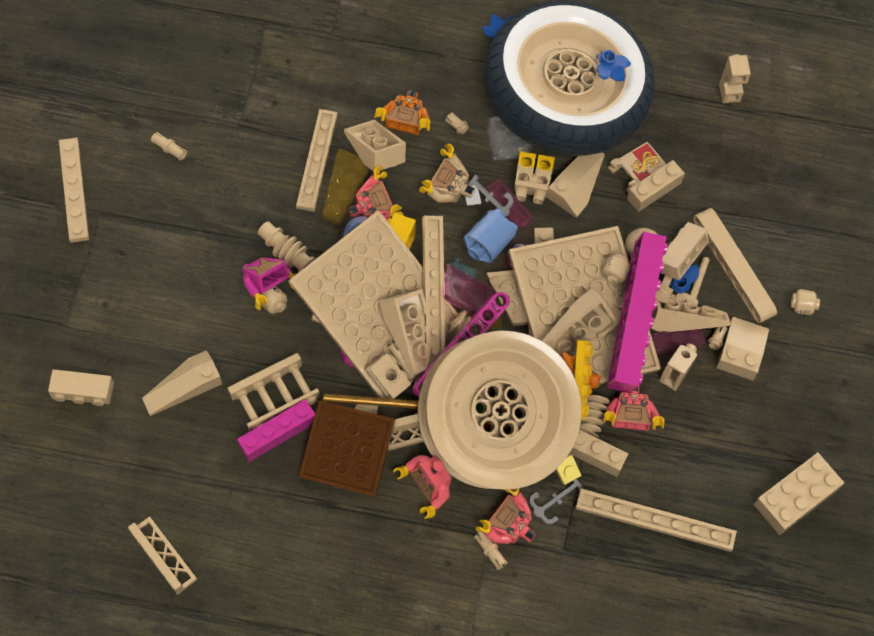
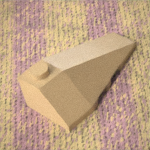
M601 152L578 156L550 185L547 198L577 218L588 205L605 154Z
M591 288L574 302L544 337L542 342L550 346L558 354L570 350L572 346L577 345V340L587 341L596 336L598 338L602 337L619 323L604 299Z
M419 289L379 301L384 321L411 374L415 375L427 370L429 367L428 345L425 343V333H428V326H425L427 305L423 290Z
M674 294L671 295L667 304L657 300L656 308L652 310L651 317H654L651 329L658 332L730 326L731 324L726 312L706 305L702 306V308L692 303L693 301L688 299L684 303L675 299L676 295Z
M206 350L188 358L142 399L151 416L220 386L222 381L212 358Z

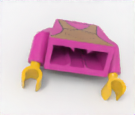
M265 257L259 258L251 264H245L242 269L244 285L250 295L255 297V307L258 310H261L260 303H263L265 307L267 306L266 296L259 293H264L284 280L291 279L296 275L286 265L285 260Z

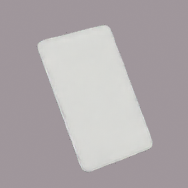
M472 185L475 188V192L471 198L465 196L467 205L481 204L479 190L475 185Z

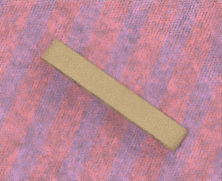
M709 208L694 215L695 225L707 229L709 237L708 246L754 319L761 323L777 315L774 303L716 212Z

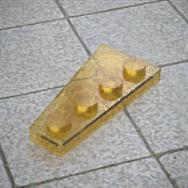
M340 148L337 150L322 214L323 219L340 225L370 169L359 156Z

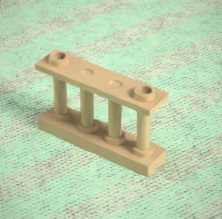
M298 353L228 387L231 399H240L251 422L247 423L249 432L305 399L309 405H313L320 398L318 388L311 391L299 371L302 362ZM287 373L293 374L304 394L293 400L282 380L283 375ZM271 381L275 382L286 402L285 405L277 409L264 388L265 384ZM253 390L258 391L269 412L259 418L247 398V394Z

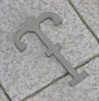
M475 175L468 185L471 187L475 185L486 196V202L490 200L505 216H508L510 213L509 209L514 202L513 197L506 192L504 197L508 198V204L503 207L493 197L494 193H489L477 181L479 177Z
M574 479L572 481L574 484L559 495L554 493L552 495L553 499L542 507L534 503L535 498H540L538 492H535L529 500L531 507L534 509V515L541 518L546 524L555 523L558 521L557 516L547 519L544 511L556 502L560 505L562 503L561 498L576 487L579 490L583 489L582 485L577 479Z

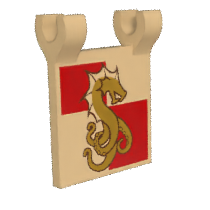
M646 142L626 155L613 159L608 169L611 173H615L621 167L633 180L628 184L629 187L626 188V191L629 193L631 187L665 166L666 163L651 145Z

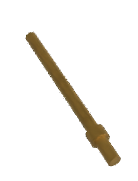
M324 394L323 402L412 408L418 411V401Z

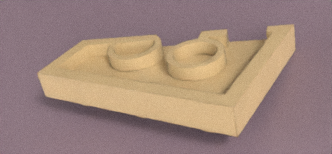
M514 271L486 273L494 292H504L509 296L510 303L504 311L512 326L528 325ZM498 297L501 305H503L502 298Z

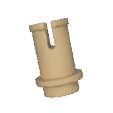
M453 112L445 119V122L456 129L458 134H464L469 128L467 122L459 119Z
M723 326L721 332V327H715L712 337L708 340L710 348L719 350L723 346V339L728 331L727 327Z

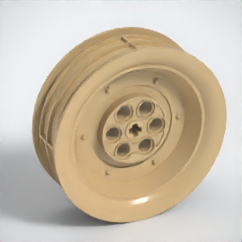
M493 331L464 340L448 349L438 358L427 373L420 391L418 421L420 432L432 457L436 456L444 463L445 469L451 476L466 484L480 488L517 489L546 478L567 458L574 446L580 428L581 399L571 370L560 355L550 346L524 333ZM489 387L495 389L496 393L493 398L487 393ZM509 389L513 390L515 393V397L513 400H510L507 397V392ZM477 403H481L484 406L481 414L476 411ZM500 407V409H503V413L498 415L499 412H496V408ZM517 408L522 410V417L520 419L515 416ZM486 421L491 424L489 432H486L483 428ZM505 424L511 427V432L508 435L503 432Z

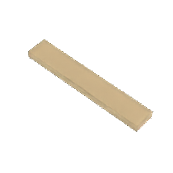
M319 109L296 209L315 212L337 120V112Z

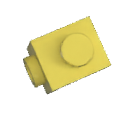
M571 454L556 469L560 481L564 485L581 476Z

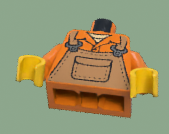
M408 90L406 97L398 95L395 100L390 101L383 108H376L374 118L381 117V121H384L386 117V128L415 135L420 134L421 128H427V131H430V118L427 109L422 107V101L417 99L418 93L414 90Z

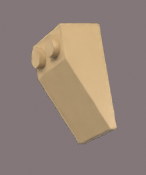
M376 120L344 129V133L363 163L372 171L377 166L386 169L405 162L406 143Z
M732 317L716 368L754 380L761 364L769 329Z

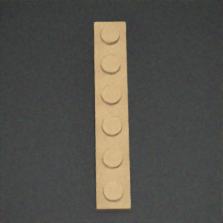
M78 138L59 140L70 243L89 240L79 141Z

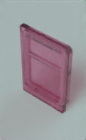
M446 264L444 299L475 315L494 294L493 288L450 264ZM484 311L483 318L490 320V313Z

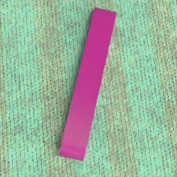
M498 292L493 294L477 311L465 327L414 383L412 390L415 396H420L419 385L424 382L427 373L442 354L456 345L458 340L470 339L485 333L510 303L509 296L506 293ZM496 297L502 298V306L496 304ZM484 311L490 313L491 317L489 321L484 320ZM471 325L478 328L477 335L471 334Z

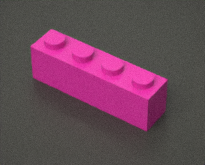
M305 399L238 438V445L248 462H251L312 426L315 413Z

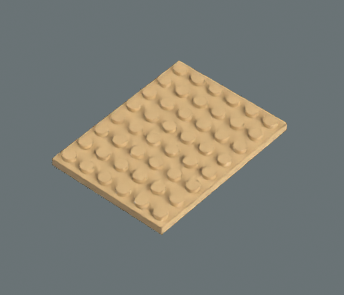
M378 210L288 282L378 398L387 399L365 370L382 354L388 353L394 357L388 346L395 341L384 321L379 301L411 291L423 290V267ZM444 296L446 348L455 338L454 335L457 331L456 329L449 330L452 325L449 322L458 313ZM388 370L386 378L391 381L393 374ZM416 375L409 380L410 383L414 381Z
M618 226L509 249L508 253L532 337L542 341L574 302L591 288L604 299L619 323L628 276L624 282L613 284L606 280L607 277L603 273V268L610 256L620 254L627 257ZM618 325L602 337L598 338L596 336L587 340L591 341L593 346L590 365L593 372L600 374V384L608 382ZM648 331L650 342L648 347H645L644 352L647 355L646 363L641 368L642 374L656 372L661 369L650 331ZM577 345L572 346L566 353L570 356H576Z

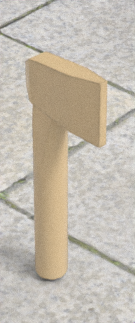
M702 258L699 266V277L694 282L690 295L687 293H677L675 299L684 303L688 299L693 301L692 303L695 305L698 304L697 295L710 261L709 258Z

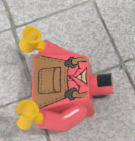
M375 167L374 175L358 190L356 194L357 205L348 207L351 218L359 215L370 217L378 210L387 221L389 218L392 219L394 213L403 215L402 212H398L402 207L392 205L382 180L379 181V178L384 179L387 177V172L380 174L383 167Z
M639 385L630 393L621 392L619 397L614 398L607 406L602 423L610 421L614 428L649 431L652 424L653 430H655L656 426H661L664 429V418L659 415L653 402L649 400L648 395L639 394Z
M419 455L407 462L406 466L402 465L395 468L393 472L398 470L401 472V476L397 479L404 478L408 475L409 471L411 472V476L430 504H432L420 509V513L427 512V516L424 518L427 519L434 517L436 514L435 509H439L450 497L449 486L451 476L445 469L444 463L438 457L430 458L429 456Z
M520 488L505 489L506 492L512 493V495L507 496L489 521L479 520L483 524V529L476 527V531L484 532V535L494 543L515 544L520 536L530 543L535 537L536 532L528 527L532 519L531 511L526 499L519 491Z

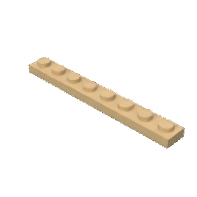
M424 215L422 217L423 294L427 305L425 326H428V333H425V343L428 345V366H430L445 349L443 216Z
M584 489L580 490L576 510L731 552L733 550L737 532L735 530Z

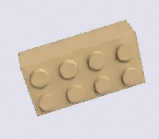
M816 453L760 496L754 503V506L775 531L781 535L838 491L844 482L823 457Z

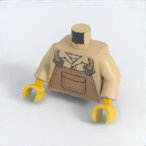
M446 144L445 147L448 149V152L445 149H441L440 153L442 156H448V158L443 160L432 181H423L422 184L425 187L419 188L421 193L427 192V195L438 203L457 202L461 194L471 198L475 192V188L467 185L469 174L456 154L453 153V146Z

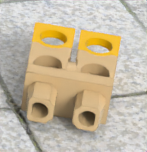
M520 151L514 187L516 200L525 201L526 194L534 195L533 203L541 205L545 197L547 198L555 157L539 155L536 172L533 173L536 154Z

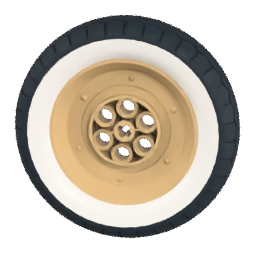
M552 1L540 3L515 14L494 36L486 55L484 67L486 91L491 105L501 121L514 134L527 143L555 154L586 156L601 153L618 146L631 137L641 126L650 110L654 96L655 81L653 67L647 50L640 39L617 17L592 5L588 6V4L580 2ZM612 50L616 55H623L631 62L629 67L624 68L626 74L624 81H615L611 77L603 80L599 76L597 67L600 64L598 59L602 52Z

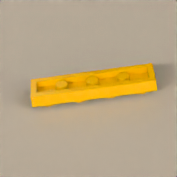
M577 340L575 380L581 399V420H586V416L589 415L587 401L591 392L589 377L592 374L590 357L593 355V346L591 341Z

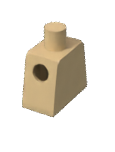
M690 343L686 346L680 345L668 362L659 381L676 391L697 357V353H695L697 348Z

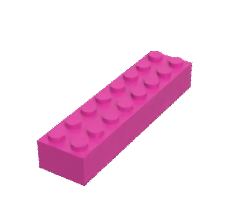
M644 231L634 243L631 270L628 274L606 388L630 393L642 383L643 374L641 373V368L645 365L647 358L644 352L645 347H648L650 342L648 331L652 328L654 317H651L652 310H655L657 305L655 294L660 289L661 280L658 279L659 274L664 269L662 258L668 248V244L665 243V236Z

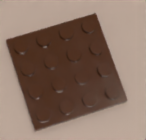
M319 400L299 477L376 497L396 419Z

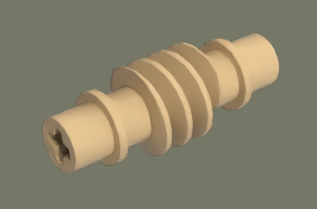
M269 221L259 228L258 235L265 240V245L274 248L273 256L278 257L280 260H285L286 265L290 268L295 266L299 270L298 273L316 259L306 254L308 247L303 246L301 248L302 242H296L297 238L295 236L289 239V235L285 236L280 227H274Z

